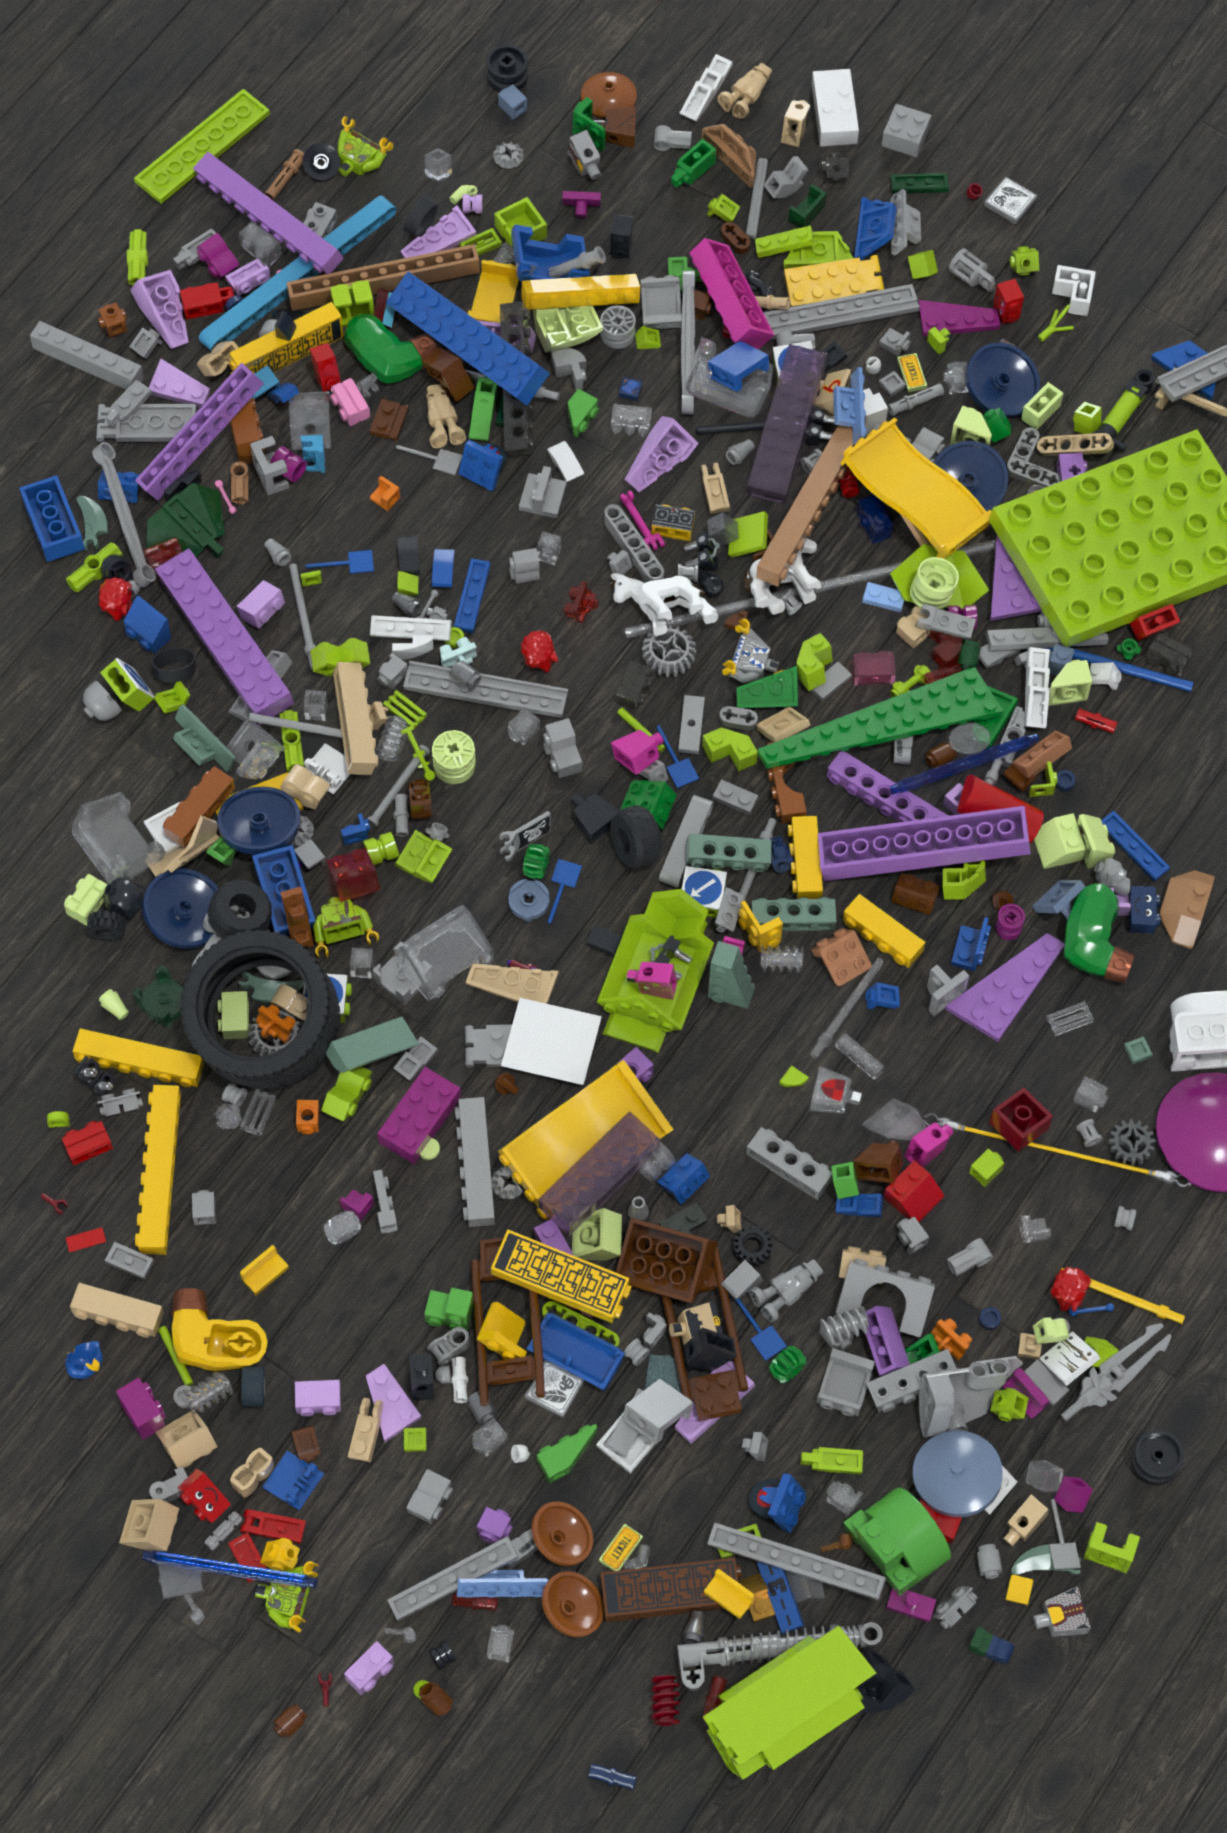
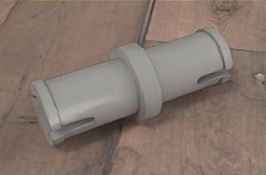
M397 794L394 797L395 812L393 817L396 820V836L406 837L409 834L408 819L410 818V813L407 811L408 796L405 794Z

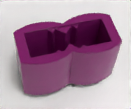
M218 233L196 247L197 256L201 261H205L208 264L209 273L218 280L239 266L237 259Z

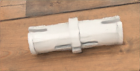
M455 1357L451 1359L453 1370L451 1384H453L454 1389L453 1400L455 1403H464L468 1401L466 1359L464 1357Z

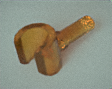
M839 1535V1542L822 1546V1552L835 1548L849 1549L852 1545L851 1535Z

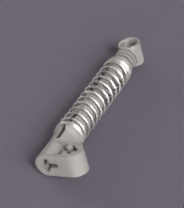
M873 1622L857 1625V1628L855 1625H852L851 1629L850 1626H846V1629H844V1626L841 1627L856 1648H858V1645L860 1648L875 1647L882 1638L883 1632L881 1627ZM822 1625V1633L816 1634L815 1627H813V1634L807 1635L806 1628H804L803 1636H798V1631L795 1629L794 1637H790L789 1631L786 1630V1637L781 1638L780 1631L778 1630L777 1634L772 1635L769 1631V1635L763 1636L762 1633H760V1636L755 1637L751 1634V1637L746 1638L742 1635V1638L737 1639L736 1636H733V1639H727L725 1636V1638L720 1637L717 1641L677 1645L681 1683L685 1689L696 1691L704 1682V1665L721 1664L722 1666H730L731 1663L734 1666L735 1662H740V1664H743L744 1661L752 1663L753 1660L761 1662L765 1658L767 1661H770L771 1658L778 1657L807 1636L817 1640L827 1633H825L824 1626ZM830 1625V1629L828 1632H830L839 1625ZM868 1629L873 1630L876 1633V1639L873 1641L867 1640L864 1632ZM723 1651V1653L706 1654V1652ZM700 1666L699 1670H694V1676L699 1677L695 1684H692L691 1680H687L690 1676V1671H683L684 1667Z

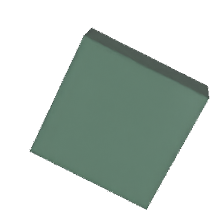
M1144 1036L1124 1044L1132 1064L1149 1059L1153 1055Z

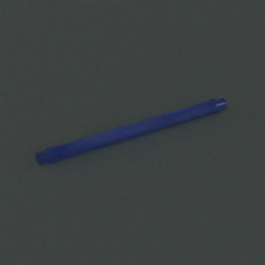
M1036 733L1032 735L1027 734L919 775L898 781L890 786V791L892 794L909 791L921 785L1030 747L1034 743L1039 742V737Z
M145 1550L143 1553V1560L150 1561L152 1564L156 1563L303 1588H316L317 1578L309 1577V1575L177 1555L157 1550Z

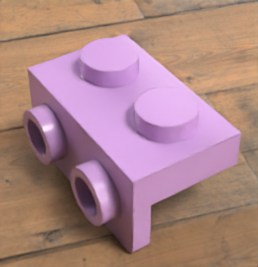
M259 259L225 276L227 283L235 294L239 296L243 293H248L251 289L271 279L268 266H263Z

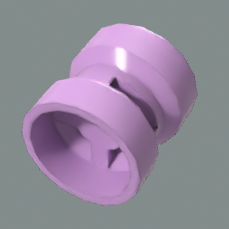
M463 194V213L475 212L476 214H482V194H476L475 196Z

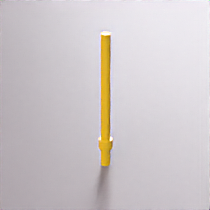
M1090 1279L1092 1282L1089 1288L1157 1314V1317L1164 1320L1168 1318L1180 1324L1183 1323L1185 1316L1169 1310V1307L1165 1305L1153 1304Z

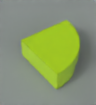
M791 1066L779 1081V1084L788 1088L802 1086L809 1080V1077Z

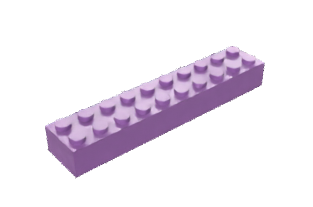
M190 549L185 550L155 568L159 580L251 713L274 717L294 704L287 687Z
M1025 806L818 833L820 867L824 881L1031 854Z

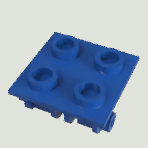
M287 1451L262 1488L300 1511L324 1473L319 1471L315 1464H308L303 1460H299L297 1456Z

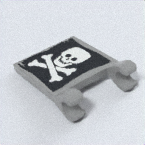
M545 812L515 831H506L500 834V840L504 838L509 839L500 850L501 855L505 852L510 853V855L505 857L506 862L511 861L516 852L551 832L550 812Z

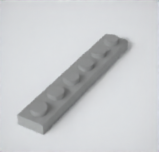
M1053 627L987 630L986 634L990 651L1028 649L1029 647L1052 648L1055 644L1063 646ZM1107 632L1073 646L1107 645L1109 640Z
M507 1536L388 1599V1603L397 1621H400L457 1591L458 1579H479L519 1557L510 1538Z

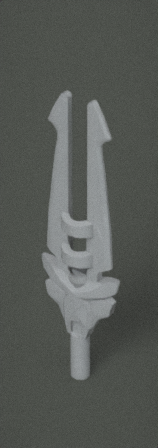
M1163 1324L1147 1326L1146 1333L1099 1365V1374L1092 1367L1089 1371V1377H1084L1081 1381L1082 1389L1076 1402L1060 1415L1061 1418L1066 1422L1084 1407L1093 1405L1102 1407L1107 1404V1400L1114 1401L1117 1399L1111 1393L1112 1390L1120 1392L1158 1351H1166L1171 1339L1170 1334L1166 1335L1128 1369H1125L1121 1364L1163 1328ZM1110 1372L1115 1373L1117 1378H1113Z

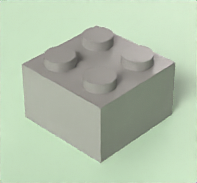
M896 104L883 132L882 146L918 157L930 128L931 115Z

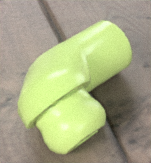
M462 185L449 199L453 204H457L463 198V194L475 196L478 190L474 185Z

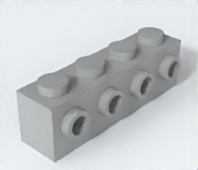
M946 1349L867 1383V1386L878 1412L882 1410L883 1412H888L901 1402L906 1404L916 1399L920 1392L923 1374L957 1368L949 1350Z

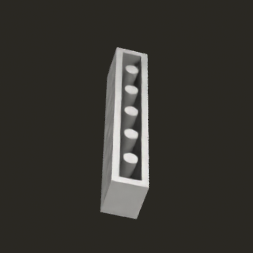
M39 321L30 334L33 349L127 390L135 380L142 382L144 379L141 365L44 322Z
M484 1097L459 1099V1107H455L456 1120L460 1119L461 1124L460 1127L456 1128L457 1140L462 1139V1146L458 1147L459 1160L463 1159L464 1166L460 1167L461 1180L465 1179L466 1187H461L462 1200H467V1207H463L464 1220H468L469 1227L495 1225Z

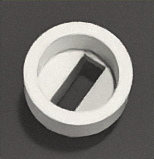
M869 357L865 364L866 371L871 374L878 373L881 369V361L877 357Z
M525 1445L512 1446L511 1458L513 1462L521 1463L529 1458L530 1452H528V1448Z

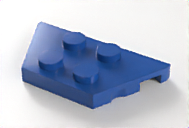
M866 197L862 198L854 258H860L861 261L893 239L897 210L894 203L882 202L876 199L875 201H870Z
M1189 340L1153 353L1151 360L1169 372L1208 353ZM1216 382L1197 390V392L1211 401Z

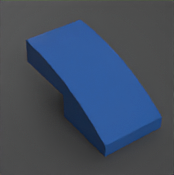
M285 382L266 395L275 403L280 401L285 403L297 395L299 391L295 385Z
M434 550L432 587H452L454 550Z
M859 1193L857 1196L841 1199L837 1197L836 1213L864 1217H882V1194Z

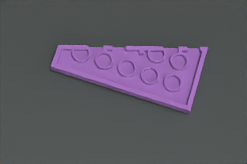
M997 535L990 621L1041 612V607Z
M1048 933L947 1004L945 1010L999 1042L1063 950L1064 943Z

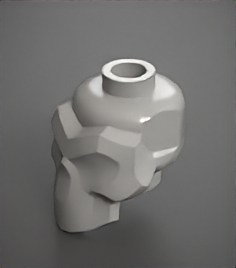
M1110 857L1098 861L1094 872H1096V880L1099 884L1114 888V892L1120 896H1127L1130 892V879L1126 878L1127 871L1122 868V864Z

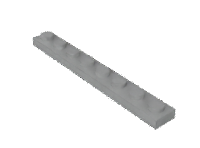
M714 1523L707 1543L708 1546L875 1600L880 1599L886 1577L718 1523Z

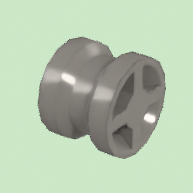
M230 1082L223 1092L222 1100L224 1102H231L233 1107L239 1108L244 1102L248 1091Z
M1119 1206L1114 1227L1119 1228L1123 1226L1127 1230H1132L1136 1210H1126L1124 1207Z
M636 1338L626 1347L624 1356L631 1358L632 1363L638 1366L647 1358L651 1350L648 1347H643L641 1341Z

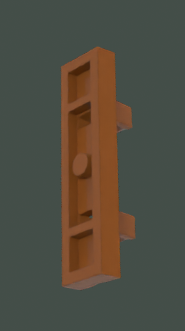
M301 887L280 892L290 939H294L305 948L314 946Z

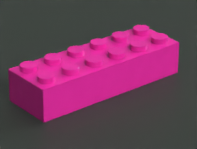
M704 238L689 253L693 259V264L700 273L701 280L708 288V294L716 304L715 308L723 318V324L728 328L734 343L742 341L756 349H760L774 336V333L729 245Z

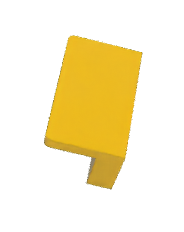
M272 1245L240 1272L242 1282L257 1296L288 1270L289 1266L277 1254L276 1247Z
M720 1569L716 1570L714 1578L704 1590V1594L740 1620L754 1602L755 1597L752 1592Z

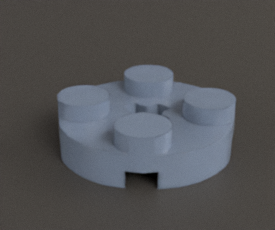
M520 880L510 889L508 897L509 908L515 916L522 918L524 921L528 922L537 919L545 914L550 905L549 891L540 881ZM524 897H534L533 902L526 903Z

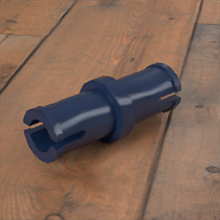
M592 1763L589 1771V1778L607 1782L609 1786L618 1785L630 1790L634 1789L637 1776L617 1771L618 1769L615 1767L610 1769Z

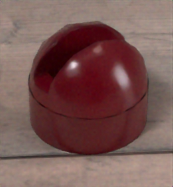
M977 183L970 184L966 190V195L971 200L978 199L983 193L982 187Z

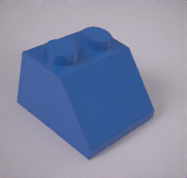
M137 596L123 621L125 633L129 638H135L144 650H150L155 655L171 639L168 619L140 596Z

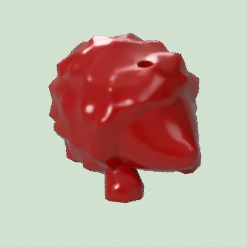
M114 577L106 579L100 585L99 606L102 611L109 613L115 621H120L123 615H127L133 604L131 601L132 584L129 581H124L122 578Z
M533 631L523 638L521 653L524 655L526 665L531 668L542 669L545 673L549 672L552 661L558 662V657L548 632Z
M1066 1267L1056 1274L1051 1288V1296L1057 1300L1061 1311L1065 1312L1072 1308L1076 1312L1078 1306L1082 1304L1092 1281L1083 1270Z

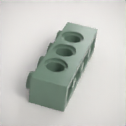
M690 833L686 840V864H691L693 867L707 865L715 869L732 867L733 870L753 869L755 872H763L768 870L771 864V840ZM708 849L713 855H707L703 850ZM724 851H730L733 857L726 856ZM744 853H751L753 858H747Z
M803 897L797 900H788L787 898L767 900L759 898L752 900L751 911L760 926L779 917L783 923L782 931L835 930L836 927L835 899L821 897L819 899ZM794 911L797 912L798 915L792 916L789 914V912ZM811 911H816V912H818L819 914H818V915H812V914H810L809 912H811ZM775 912L777 913V915L770 916L768 913Z

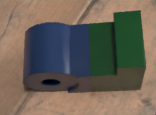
M977 1627L968 1650L996 1662L1008 1664L1015 1646L1004 1639H999L997 1636L986 1632L985 1629Z

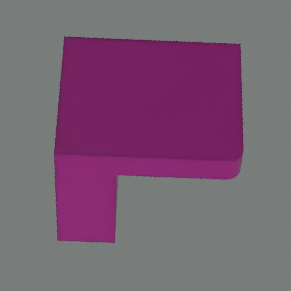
M352 1190L346 1198L341 1197L339 1200L341 1208L361 1221L374 1205L373 1196L367 1192L361 1195L355 1190Z
M1064 1476L1054 1499L1066 1511L1082 1513L1093 1489L1081 1478Z

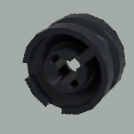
M113 554L102 562L101 574L105 579L116 577L129 581L133 574V566L122 556Z

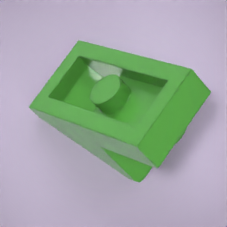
M220 837L207 849L206 853L220 862L231 866L233 857L238 851L228 846Z

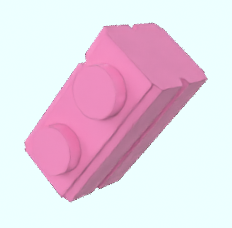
M350 378L332 386L330 400L334 406H338L340 409L338 412L342 421L346 420L349 426H352L370 417V408L353 379Z

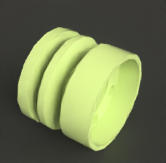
M932 557L925 559L920 564L910 588V596L913 602L920 608L923 604L937 607V609H944L948 606L959 581L957 569L952 563L943 558Z
M456 730L446 731L440 734L433 742L434 773L440 780L449 784H459L467 781L473 775L476 767L474 742L467 734Z

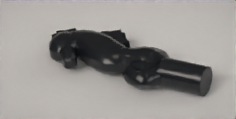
M753 270L744 273L752 291L759 290L762 297H767L768 295L776 297L775 289L771 286L766 288L765 282L758 279L761 276L760 273H756Z

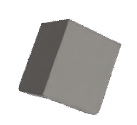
M311 839L294 850L298 863H303L307 869L312 868L318 863L322 867L326 866L325 856Z

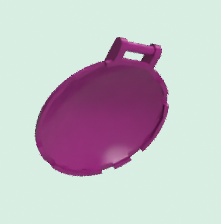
M1216 1072L1197 1074L1175 1085L1163 1099L1156 1118L1158 1145L1166 1156V1161L1176 1173L1179 1172L1187 1178L1191 1184L1214 1192H1227V1074Z

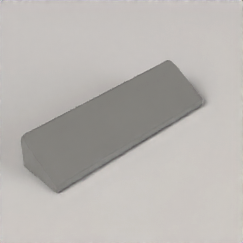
M271 650L266 657L280 679L292 664V660L284 652ZM239 696L228 712L249 723L248 717L251 712Z

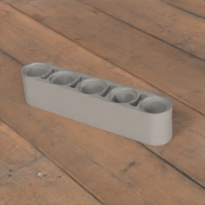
M616 504L608 505L605 509L604 524L621 549L629 554L631 563L645 583L664 579L662 565L621 507Z
M693 795L661 870L659 882L679 888L684 877L685 867L689 866V864H686V840L690 833L702 834L712 811L714 801Z

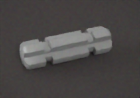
M232 1512L227 1517L229 1520H225L213 1532L214 1535H210L205 1540V1544L209 1549L215 1550L220 1545L219 1542H223L235 1529L234 1526H238L243 1519L238 1513Z

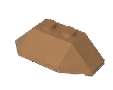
M725 124L703 128L701 139H704L716 148V155L750 188L754 187L756 151L754 148L748 146L739 134H736Z
M1194 870L1170 878L1159 914L1172 943L1193 949L1215 876Z

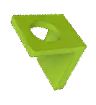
M1047 762L1045 767L1047 784L1031 785L1029 797L1053 795L1055 784H1057V774L1053 772L1051 762ZM1038 789H1045L1041 792H1035Z

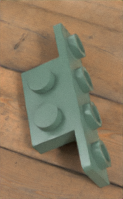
M184 704L179 706L175 720L184 730L175 733L173 739L199 766L215 759L225 771H230L235 761V756Z

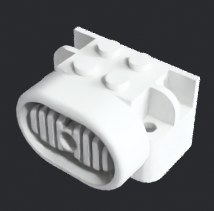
M1227 991L1191 993L1173 1001L1171 1004L1173 1024L1170 1029V1052L1173 1054L1171 1072L1227 1068Z

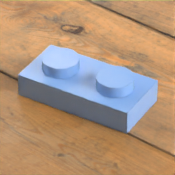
M868 582L862 603L901 613L904 599L897 589Z

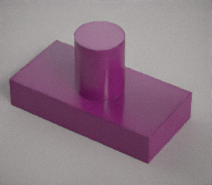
M563 191V205L576 206L575 217L577 218L587 217V206L601 207V193Z
M892 1588L886 1609L930 1623L936 1599L911 1591H906L899 1597Z

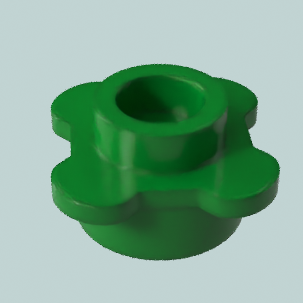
M1127 638L1122 644L1117 646V651L1121 652L1126 660H1131L1135 654L1141 652V648L1135 640Z

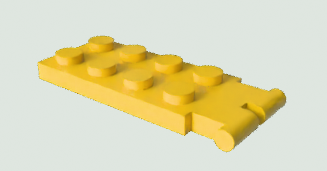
M873 255L870 257L871 260L860 261V258L784 269L788 297L791 301L790 307L884 290L882 276L874 275L881 272L878 255Z

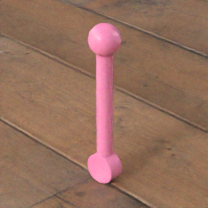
M217 480L215 487L221 491L229 507V512L234 514L236 508L232 506L225 493L223 482Z

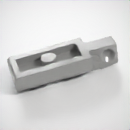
M210 229L181 247L178 256L173 258L174 266L180 270L187 265L191 266L200 261L196 253V247L216 234V232Z
M135 380L110 407L109 414L106 416L107 424L114 427L119 420H128L152 394L151 389Z

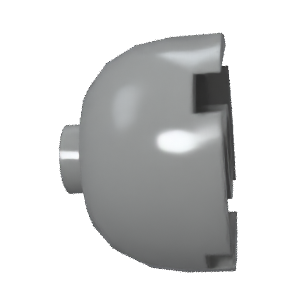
M95 680L85 690L83 702L86 707L83 710L90 718L95 716L99 720L106 721L114 718L122 711L120 706L98 681Z

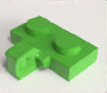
M669 257L668 272L669 275L679 277L680 294H683V271H695V283L703 282L698 269H692V267L687 266V257Z

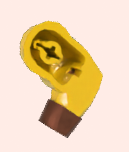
M184 1288L175 1291L171 1310L173 1317L172 1340L173 1350L179 1363L210 1371H224L255 1365L264 1356L267 1348V1338L258 1323L251 1320H208L206 1293L203 1290Z

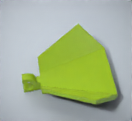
M924 543L890 573L904 601L914 603L910 596L911 585L920 564L925 559L937 556L938 552L934 547ZM964 550L955 551L945 559L955 566L959 575V581L948 605H959L960 608H963L965 605H973L989 591Z

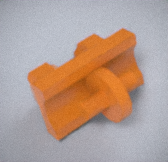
M272 1004L265 1008L262 1005L258 1009L259 1015L256 1019L258 1027L262 1029L261 1036L267 1038L271 1035L286 1043L290 1039L291 1032L295 1027V1019L290 1016L281 1019L278 1007Z
M951 1318L945 1321L940 1319L931 1331L935 1342L939 1344V1351L948 1349L950 1354L959 1361L969 1348L972 1338L967 1333H963L960 1336L955 1333L957 1325Z

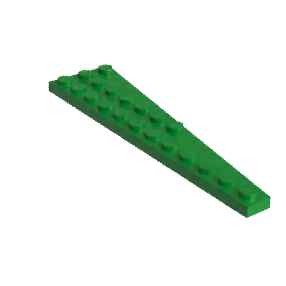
M972 667L758 749L757 754L766 769L791 764L796 761L808 760L811 756L820 754L822 756L830 755V752L841 750L844 752L848 751L851 747L860 746L862 748L911 737L916 734L928 733L931 729H946L949 725L959 723V725L967 724V721L978 719V721L1003 716V709L976 668Z

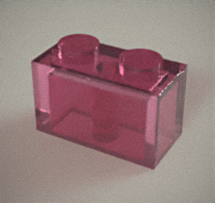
M880 651L878 653L860 652L853 654L854 685L895 682L894 652Z

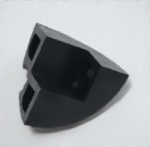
M867 1647L864 1649L862 1655L876 1674L856 1687L863 1697L861 1702L865 1707L859 1712L873 1713L884 1711L897 1706L912 1695L915 1689L902 1671L894 1670L889 1666V1660L876 1651Z

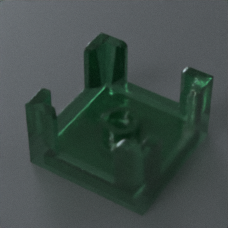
M161 964L155 970L156 979L143 991L139 986L132 995L135 1004L165 1029L180 1015L181 992L184 988L171 978L170 971Z

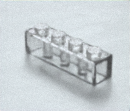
M846 1033L836 1041L835 1047L874 1080L884 1071L885 1066Z

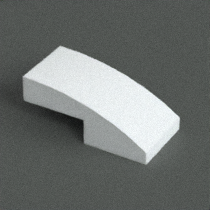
M565 441L547 449L564 481L569 482L584 475L578 460Z
M413 636V643H392L393 654L401 660L414 658L434 649L433 636Z

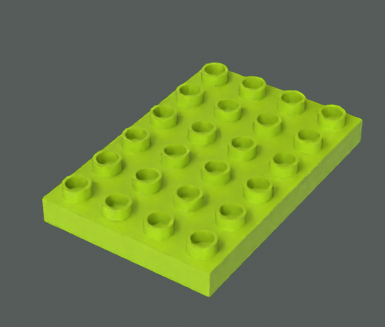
M1197 429L996 506L992 509L989 517V522L1065 647L1073 646L1131 623L1140 616L1170 604L1176 605L1227 584V476Z

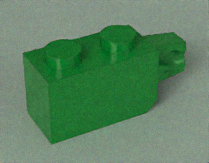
M701 139L678 160L677 168L671 177V185L678 188L684 182L689 185L695 182L716 163V148L704 139Z

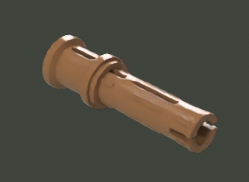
M298 149L293 150L290 159L284 162L283 170L268 190L265 191V195L274 201L289 179L299 172L298 169L303 163L304 153Z

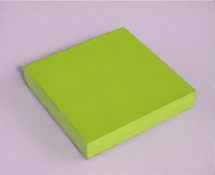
M765 511L734 519L738 522L739 539L729 543L728 555L733 558L767 549L768 514Z

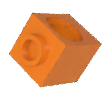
M297 1100V1132L303 1134L319 1132V1100ZM306 1115L313 1116L309 1121L303 1120V1117Z

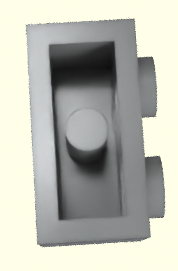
M315 202L313 208L308 210L303 224L321 238H324L332 232L337 223V212L333 208Z

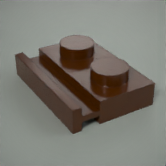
M381 398L370 428V435L398 441L409 405L403 406L400 403Z

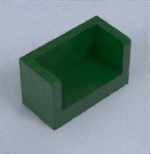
M811 184L808 196L797 208L790 207L788 222L797 228L807 227L825 207L827 192Z

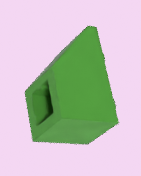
M580 389L568 401V416L573 436L576 438L581 432H585L589 424L588 422L592 418L594 419L599 412L598 399Z
M848 1162L831 1166L838 1199L859 1195L854 1163Z

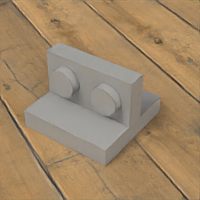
M543 466L542 473H538V475L528 473L519 510L557 518L567 481L551 478V468Z
M938 965L931 969L927 987L932 995L928 1011L933 1017L945 1009L947 1004L966 992L969 975L964 970L950 979Z

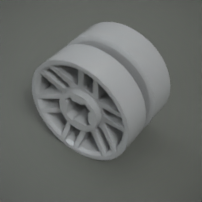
M617 305L607 308L600 318L603 326V331L600 332L601 340L605 345L615 349L629 346L635 338V315L624 306Z

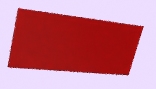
M101 1227L66 1237L69 1252L104 1243L106 1239Z

